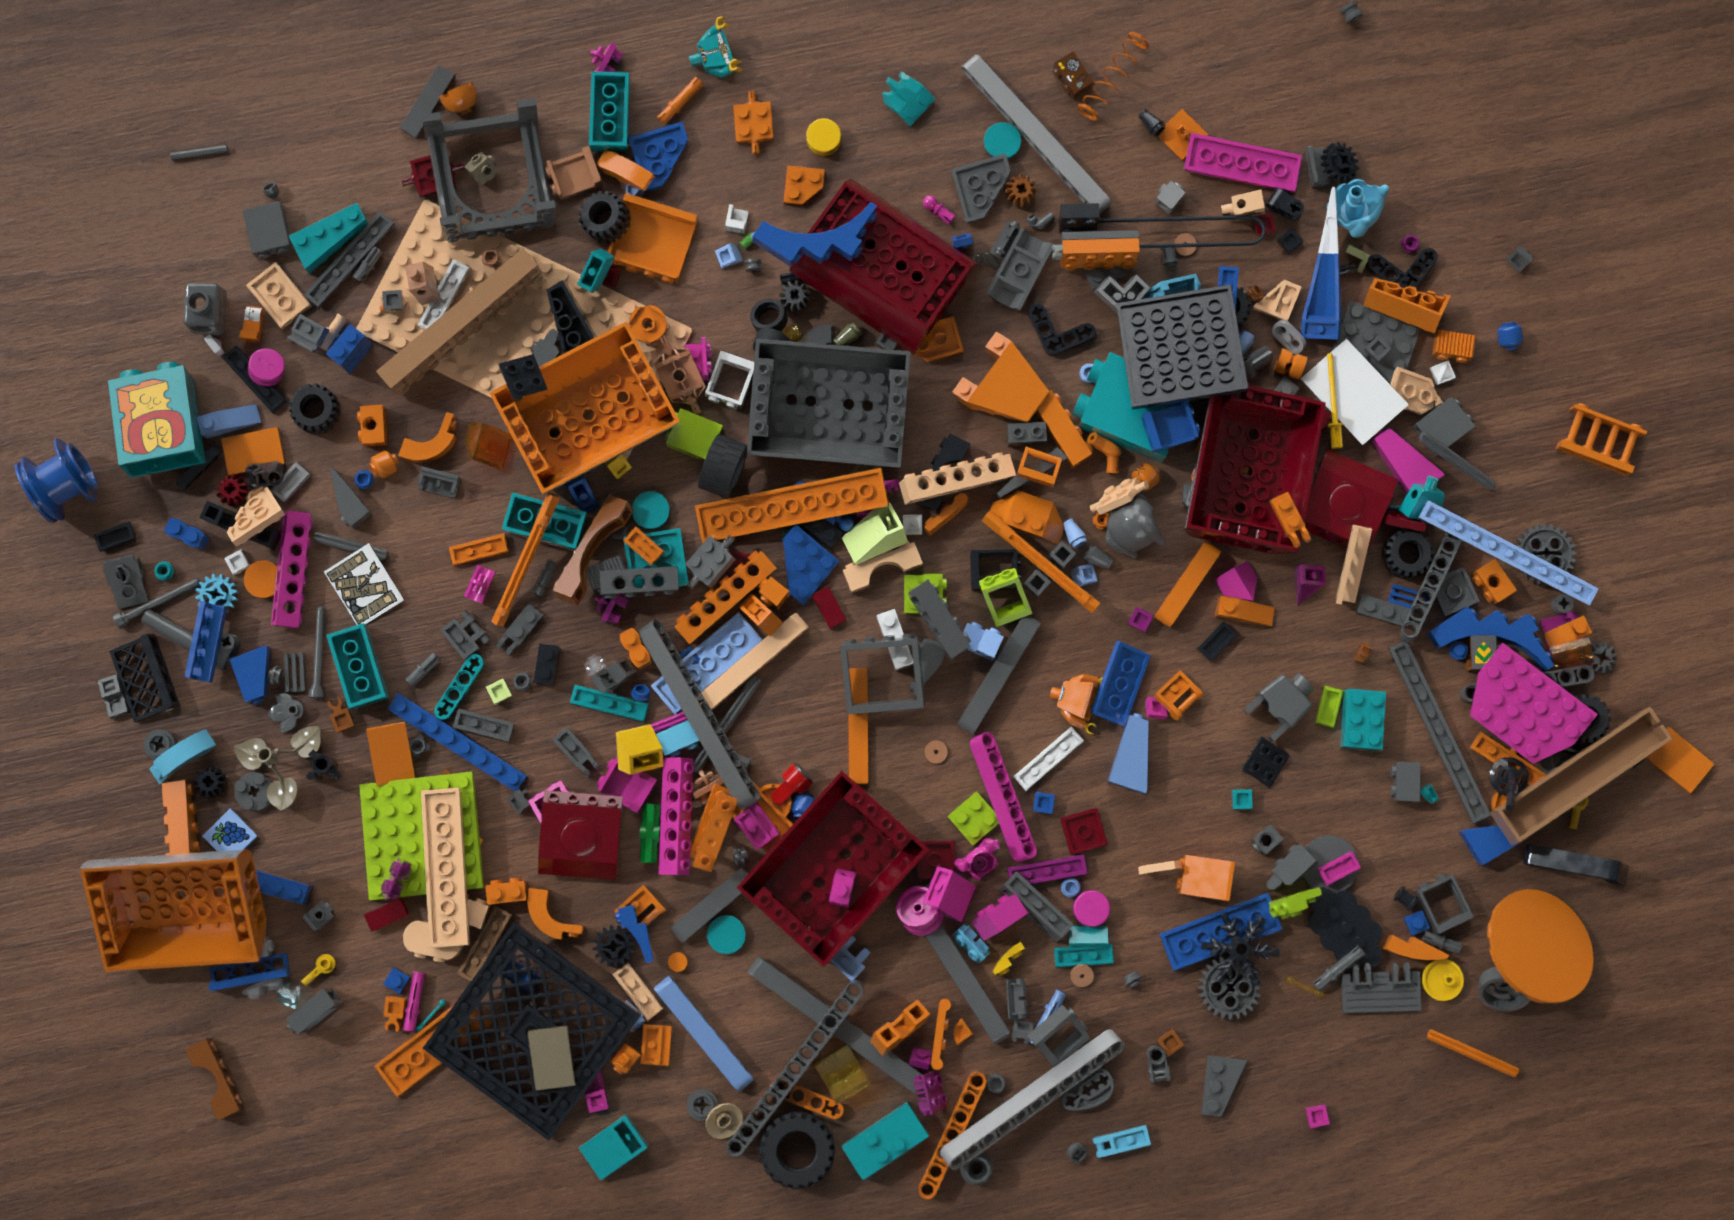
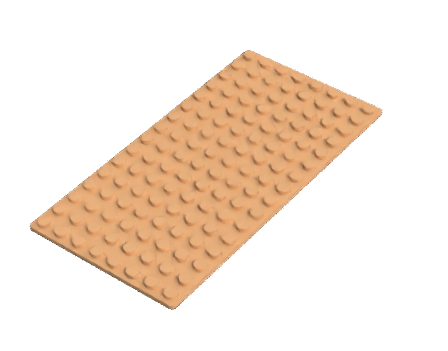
M424 200L356 329L367 338L399 352L424 331V329L418 327V323L429 303L421 305L410 292L406 266L423 261L433 266L437 288L453 259L470 267L471 270L450 307L451 309L518 251L524 248L538 264L542 272L540 280L526 287L524 294L511 300L512 303L507 308L500 309L493 320H487L480 331L469 335L468 340L463 345L456 346L453 349L454 352L447 358L443 357L439 361V365L433 369L491 398L489 392L506 384L498 364L531 355L533 344L535 342L538 343L540 338L544 340L549 330L556 329L546 289L562 280L566 282L596 336L626 321L629 325V318L636 308L645 305L601 285L598 291L591 293L577 285L581 274L498 234L492 237L481 235L473 240L462 238L453 243L444 241L440 218H442L440 206ZM463 217L461 218V223L463 225H467L471 222ZM494 249L501 257L500 263H497V266L494 268L485 266L482 262V255L487 250ZM402 290L404 310L381 312L379 307L383 304L382 291ZM665 316L667 330L664 336L667 335L672 347L684 348L692 334V329ZM649 320L648 322L644 321V322H643V324L645 325L644 328H645V329L651 328V327H652V325H651L652 321H651V320ZM559 340L557 348L559 349L560 355H562L564 353L561 348V341ZM637 341L663 389L664 385L654 366L656 360L663 353L664 348L661 341H656L654 344ZM620 393L617 399L619 402H626L628 395ZM589 410L584 413V419H593V411ZM632 449L622 453L626 460Z

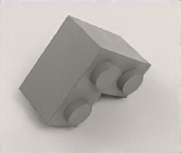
M1137 275L1131 277L1123 288L1111 277H1107L1094 293L1118 314L1116 303L1140 300L1150 287Z

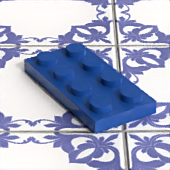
M1116 641L1090 713L1125 727L1151 655L1121 641Z

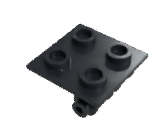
M534 354L498 364L511 397L515 401L522 400L524 396L548 390Z
M1261 736L1256 741L1257 744L1254 749L1250 751L1251 754L1247 756L1248 759L1245 764H1242L1241 771L1251 775L1270 788L1289 755Z

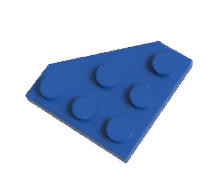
M683 122L629 138L636 164L655 175L645 192L662 188L667 182L688 143Z
M794 525L783 538L787 590H789L790 595L795 600L804 605L839 560L800 527Z

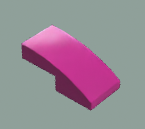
M601 1071L585 1091L589 1113L609 1109Z

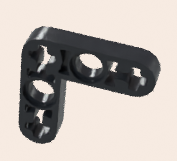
M1432 248L1424 249L1406 273L1379 254L1370 256L1366 266L1371 273L1381 280L1399 283L1400 287H1403V284L1410 278L1413 281L1409 286L1416 287L1436 262L1438 254ZM1431 254V259L1425 265L1422 264L1426 258L1425 255ZM1378 260V261H1379V263H1378L1379 266L1373 267V266H1372V264H1373L1372 261ZM1384 265L1387 266V267L1383 270V272L1380 273V270L1384 267ZM1419 267L1422 270V275L1415 276L1412 273V269ZM1386 271H1394L1396 274L1395 279H1388Z
M1036 303L1029 309L1028 315L1044 352L1049 356L1058 355L1084 344L1095 336L1096 329L1091 323L1081 324L1057 335L1043 305ZM1034 309H1037L1038 311L1041 310L1042 312L1040 313L1041 320H1043L1044 318L1046 320L1036 324V322H1038L1039 319L1037 315H1033ZM1047 325L1050 328V332L1046 335L1042 334L1039 330L1040 326ZM1084 328L1087 330L1091 329L1090 336L1084 334L1080 336L1081 340L1079 341L1078 335L1084 332ZM1072 335L1075 338V342L1067 344L1064 337ZM1061 338V344L1064 348H1061V345L1056 346L1055 351H1053L1052 349H1048L1050 345L1049 343L1052 342V344L1055 345L1059 343L1058 339Z

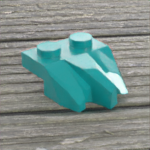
M900 72L899 82L890 77L887 78L886 84L891 91L882 93L883 101L893 113H896L908 126H911L935 101V98L921 83Z

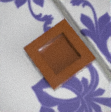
M1170 1029L1156 1039L1167 1056H1170L1184 1046L1173 1029Z

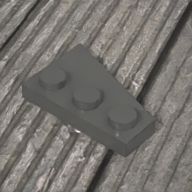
M1207 1055L1201 1114L1222 1116L1247 1060Z

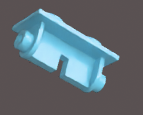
M963 924L952 934L956 943L963 946L968 952V956L977 963H980L991 953L988 950L989 947L981 939L976 942L973 941L977 934L969 925Z

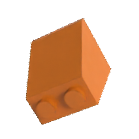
M1184 855L1183 859L1180 858L1182 868H1179L1181 870V877L1177 878L1176 889L1179 890L1178 894L1230 901L1235 862Z

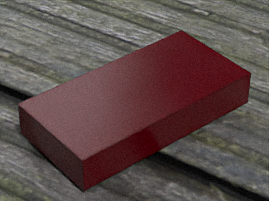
M829 587L812 595L829 629L847 620Z

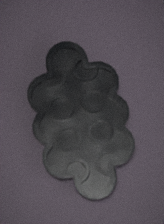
M1320 887L1322 895L1315 897L1316 901L1309 903L1314 910L1308 919V926L1311 931L1320 935L1322 946L1327 950L1333 951L1337 961L1359 945L1366 955L1357 962L1363 967L1365 963H1370L1371 968L1377 966L1382 958L1381 950L1376 945L1383 935L1381 926L1377 922L1370 920L1369 910L1365 906L1357 904L1355 895L1350 891L1340 890L1333 894L1329 889Z

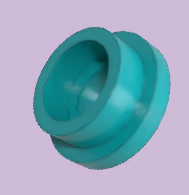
M162 561L155 566V576L163 581L169 580L174 574V567L169 562ZM167 568L168 572L163 575L162 570Z

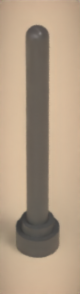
M194 579L127 613L119 612L113 615V619L118 628L121 629L127 626V623L130 622L129 620L199 586L201 581Z
M322 606L317 608L313 685L309 689L308 696L309 698L319 699L324 698L325 691L323 686H321L325 609Z

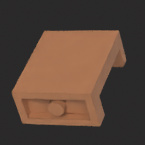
M589 146L582 148L583 152L554 162L546 161L548 165L545 168L547 176L552 178L554 182L551 185L555 196L558 195L560 200L603 186Z

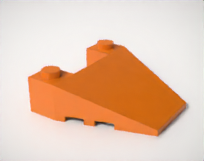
M995 332L985 346L989 355L997 359L993 367L979 386L963 377L952 393L958 402L971 410H980L988 414H997L1005 418L1028 423L1050 392L1013 342Z

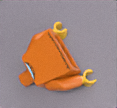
M1081 674L1072 677L1069 681H1064L1062 689L1053 687L1050 692V698L1058 700L1057 707L1061 709V715L1070 724L1080 729L1084 728L1087 734H1093L1088 731V727L1090 725L1096 727V725L1090 722L1086 723V721L1090 720V711L1103 677L1098 679L1097 676Z

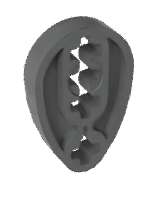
M1100 1067L1063 1094L1061 1098L1062 1106L1067 1110L1080 1111L1093 1108L1107 1101L1114 1089L1111 1075ZM1100 1075L1108 1077L1106 1080L1107 1084L1100 1083L1098 1085L1099 1089H1091L1089 1096L1081 1093L1083 1086L1090 1087L1092 1080L1098 1082ZM1067 1096L1071 1098L1077 1097L1073 1101V1106L1065 1104Z

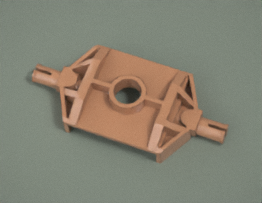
M667 335L659 338L664 349L663 353L654 363V366L672 403H686L690 405L694 414L700 413L697 399L707 386L703 382L689 351L690 349L672 347ZM677 370L684 372L685 376L682 381H677L674 377Z

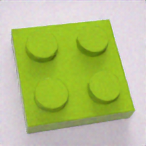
M977 791L947 816L972 846L999 823L995 812Z

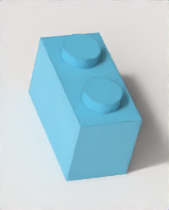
M688 720L656 734L663 748L664 755L666 757L670 756V758L680 755V751L685 748L692 750L698 747L700 742Z

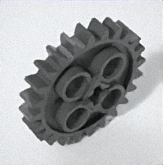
M1545 523L1541 524L1540 527L1538 524H1535L1533 529L1529 527L1526 529L1527 533L1522 532L1520 534L1523 539H1516V542L1520 544L1516 546L1529 553L1539 554L1543 551L1544 553L1560 552L1561 556H1536L1550 564L1552 559L1557 560L1558 568L1568 572L1567 570L1574 569L1570 563L1576 562L1572 556L1577 554V552L1571 551V548L1576 545L1569 544L1572 537L1566 539L1567 531L1560 533V526L1554 530L1553 524H1550L1548 528ZM1532 540H1534V541H1536V542L1538 543V549H1537V550L1534 549V548H1532V546H1531V541H1532ZM1551 540L1556 541L1557 549H1553L1550 546ZM1530 576L1529 582L1533 581L1536 578ZM1536 579V584H1537V585L1542 582V581Z
M1219 957V963L1213 959V966L1206 964L1208 971H1201L1205 977L1198 978L1200 982H1203V985L1197 986L1198 989L1203 990L1198 996L1205 997L1201 1003H1208L1209 1005L1206 1010L1214 1009L1213 1015L1215 1016L1220 1012V1018L1222 1019L1225 1017V1014H1227L1229 1020L1232 1019L1233 1014L1239 1019L1240 1012L1246 1016L1245 1009L1253 1011L1251 1003L1258 1004L1254 998L1261 997L1260 994L1256 993V990L1262 989V987L1253 986L1250 977L1245 980V969L1241 971L1243 963H1239V961L1235 963L1236 970L1232 968L1234 976L1231 979L1225 977L1221 984L1215 980L1221 970H1217V967L1226 963L1223 962V957ZM1241 974L1242 978L1232 985L1233 991H1227L1218 1001L1217 997L1227 989L1226 984H1232ZM1214 982L1220 984V990L1217 993H1213L1211 990V985ZM1242 982H1245L1248 986L1245 993H1241L1238 988ZM1228 996L1234 998V1004L1231 1007H1227L1225 1004V999Z

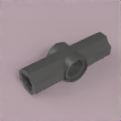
M1263 346L1250 355H1243L1247 380L1256 376L1257 370L1273 361L1274 356L1268 347Z

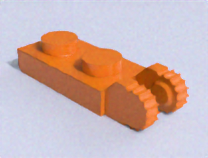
M1286 492L1270 500V504L1295 548L1301 546L1297 535L1294 533L1299 530L1306 543L1310 542L1311 537L1289 493Z
M960 493L955 496L954 502L951 505H945L940 510L938 516L930 517L925 522V532L931 536L968 505L967 494Z

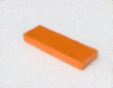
M503 533L449 547L453 566H458L509 553L506 535Z

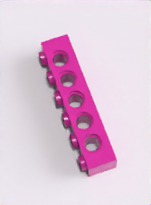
M288 510L284 512L285 515L282 518L271 626L294 629L298 628L302 622L300 608L304 604V594H302L303 587L306 585L304 571L308 566L306 553L310 547L311 540L308 538L309 530L312 528L313 520L310 519V513ZM295 527L300 530L299 537H296L293 533ZM292 546L298 549L297 556L291 553ZM290 565L295 566V575L289 572ZM288 584L293 585V594L287 591ZM286 603L291 604V613L286 612Z
M663 758L659 875H689L693 759Z

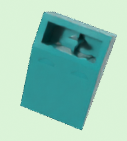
M626 1113L580 1146L579 1150L598 1178L602 1180L644 1151L649 1145Z

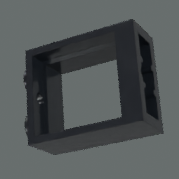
M1017 549L971 550V591L981 590L979 584V557H1011V569L1015 568L1017 571V566H1021V555L1017 554ZM1017 571V574H1018L1019 579H1020V581H1021V573H1018V571ZM1016 583L997 590H1017Z

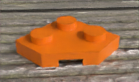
M787 166L784 204L803 206L815 194L822 191L825 169Z

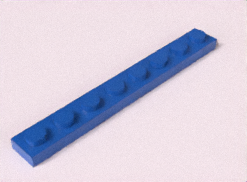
M398 693L388 707L389 711L513 791L519 790L527 778L525 774Z

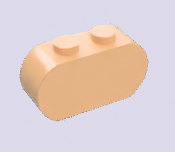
M424 921L410 923L403 934L405 947L408 951L414 952L415 957L426 958V955L433 956L434 961L443 963L445 959L450 960L457 957L464 946L430 948L428 922Z

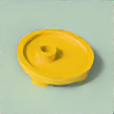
M1434 960L1423 971V988L1430 997L1436 1000H1451L1463 988V973L1459 966L1450 960Z

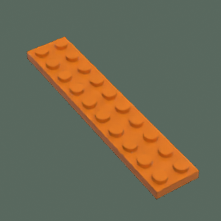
M882 468L695 505L701 541L704 543L709 536L716 540L726 539L728 535L736 537L889 506Z

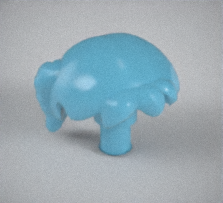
M1354 179L1348 184H1340L1336 188L1337 224L1348 230L1354 238L1363 236L1368 228L1376 223L1383 211L1384 199L1389 191L1388 185L1384 184L1380 187L1376 185L1370 186L1361 179Z

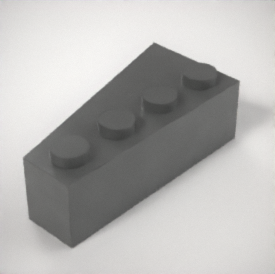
M928 579L909 591L908 597L949 659L952 660L971 647L969 644L971 640L966 632L962 633L959 628L961 626L955 616H951L949 606L944 600H941L937 588Z

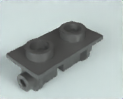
M1006 222L990 254L1004 261L1021 229L1018 222Z
M1024 978L1006 979L1008 1019L1026 1018V1014H1028L1027 1002L1022 1000V996H1026V982H1024Z

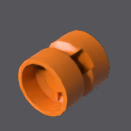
M1282 348L1277 358L1274 372L1283 375L1288 373L1289 377L1299 380L1308 357L1300 354L1293 355L1292 351Z

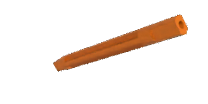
M548 492L511 579L491 620L496 626L504 627L546 527H548L560 497L554 493Z
M989 511L982 519L983 523L1029 559L1089 612L1093 613L1100 605L1099 601L1078 586L994 513Z

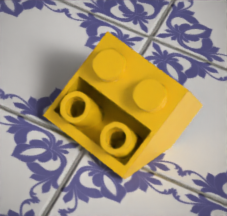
M651 725L616 732L619 770L631 775L664 767L663 748Z

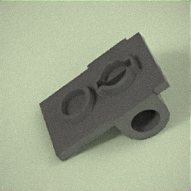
M129 555L103 562V571L108 586L112 588L119 609L149 601L142 581L144 567L139 557L134 558V555Z

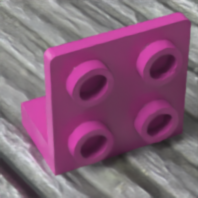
M702 337V344H686L684 346L690 349L689 351L703 382H709V376H712L713 368L708 358H712L710 342L706 341V337Z

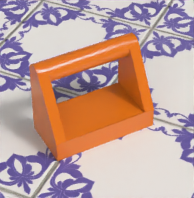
M1025 447L1016 476L1053 488L1062 458ZM1027 455L1056 464L1053 476L1023 467Z

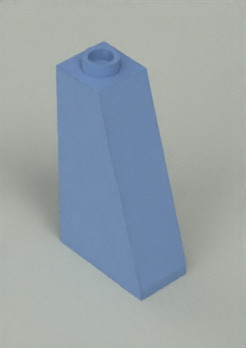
M1134 713L1133 716L1129 715L1107 782L1145 794L1147 792L1149 721L1144 720L1145 716Z

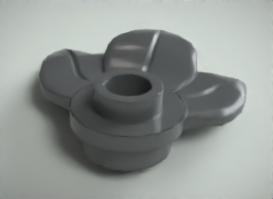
M283 693L276 695L278 704L270 709L268 716L270 719L280 722L281 732H288L296 727L297 719L303 716L305 707L302 702L293 700L289 694Z

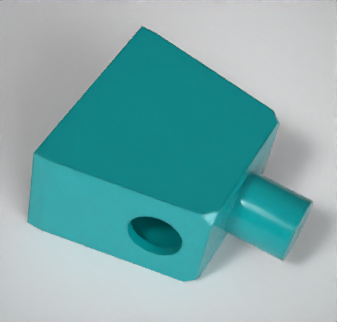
M1428 476L1425 485L1414 483L1399 511L1408 518L1422 520L1418 517L1427 501L1442 507L1445 495L1436 487L1439 479L1434 476Z

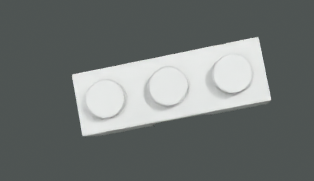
M895 609L876 615L883 636L894 635L895 638H902L904 633ZM908 645L888 647L895 671L914 665Z

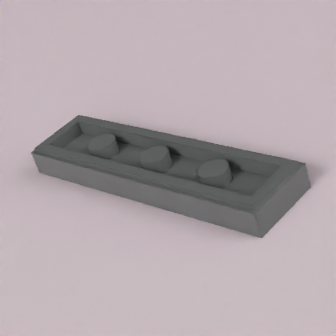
M438 65L400 127L402 131L416 139L424 128L421 115L434 112L440 102L439 96L445 94L455 78L454 73Z

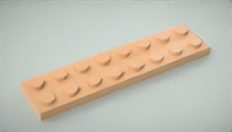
M461 788L421 791L429 946L432 948L470 945Z

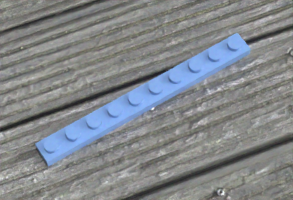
M1431 501L1426 502L1418 517L1590 606L1599 589Z

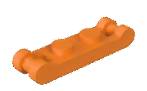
M946 998L941 999L938 1006L931 1056V1066L935 1070H939L943 1066V1062L940 1059L941 1050H945L946 1045L943 1032L948 1030L949 1019H945L946 1011L951 1007L950 1001Z

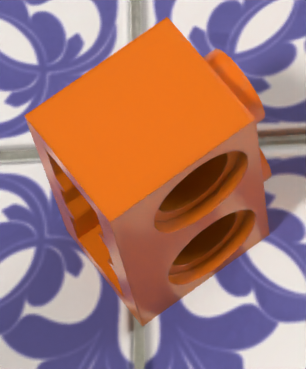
M752 593L739 606L770 637L783 624Z

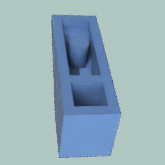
M257 405L221 410L196 417L201 435L206 439L262 423Z

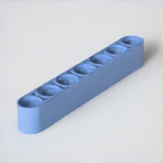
M669 975L654 987L657 994L738 1092H741L754 1081V1078Z

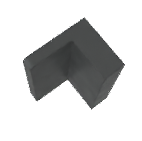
M1307 146L1304 151L1311 188L1327 186L1331 183L1330 179L1327 178L1328 173H1323L1325 167L1320 165L1324 162L1320 158V156L1324 155L1322 152L1324 147L1312 149V146Z

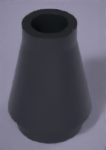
M1147 109L1143 110L1138 116L1149 134L1154 137L1159 136L1166 127L1164 121L1148 112Z

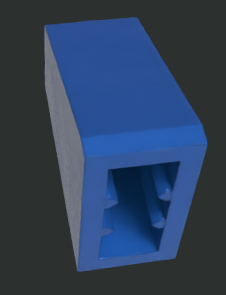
M266 645L230 659L246 703H252V705L260 704L264 698L268 697L271 648Z
M1499 826L1459 831L1478 865L1486 864L1517 845L1510 844Z

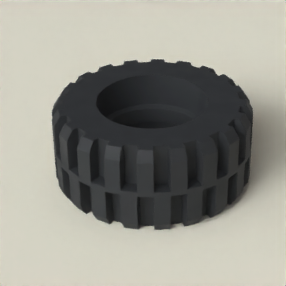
M797 1111L783 1114L771 1122L763 1134L760 1145L761 1164H763L766 1174H769L775 1183L781 1184L782 1187H790L795 1190L809 1188L811 1185L819 1183L823 1177L825 1178L832 1167L835 1156L833 1135L827 1125L815 1115ZM791 1132H804L815 1143V1158L805 1168H790L780 1158V1142Z

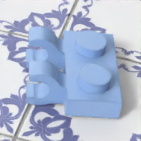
M851 936L830 960L851 981L865 968L862 962L871 953L868 949L864 948L856 957L853 956L847 949L856 940L854 936Z

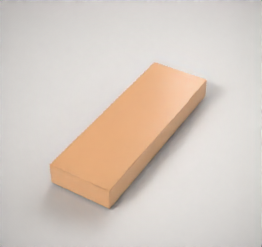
M629 962L613 974L647 1021L664 1009Z

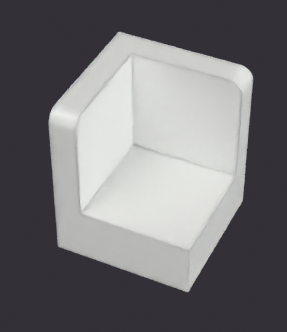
M729 204L725 224L726 231L745 234L748 211L734 209L733 205Z

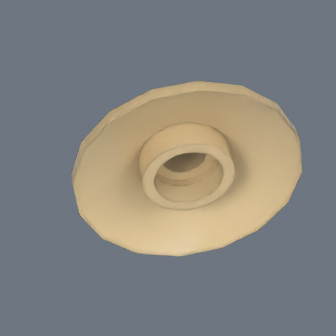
M730 1103L715 1107L706 1119L707 1132L717 1139H724L734 1135L743 1121L740 1108Z

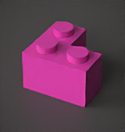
M1016 893L1010 897L1007 894L997 900L999 902L998 905L994 906L991 904L975 914L977 918L971 922L984 941L1028 914Z

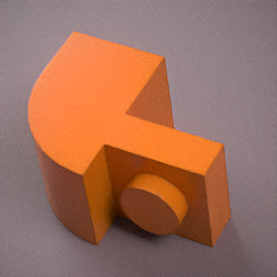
M1581 616L1543 634L1552 651L1587 636L1592 631L1585 616Z

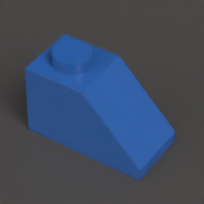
M583 474L566 483L580 511L587 513L599 507Z

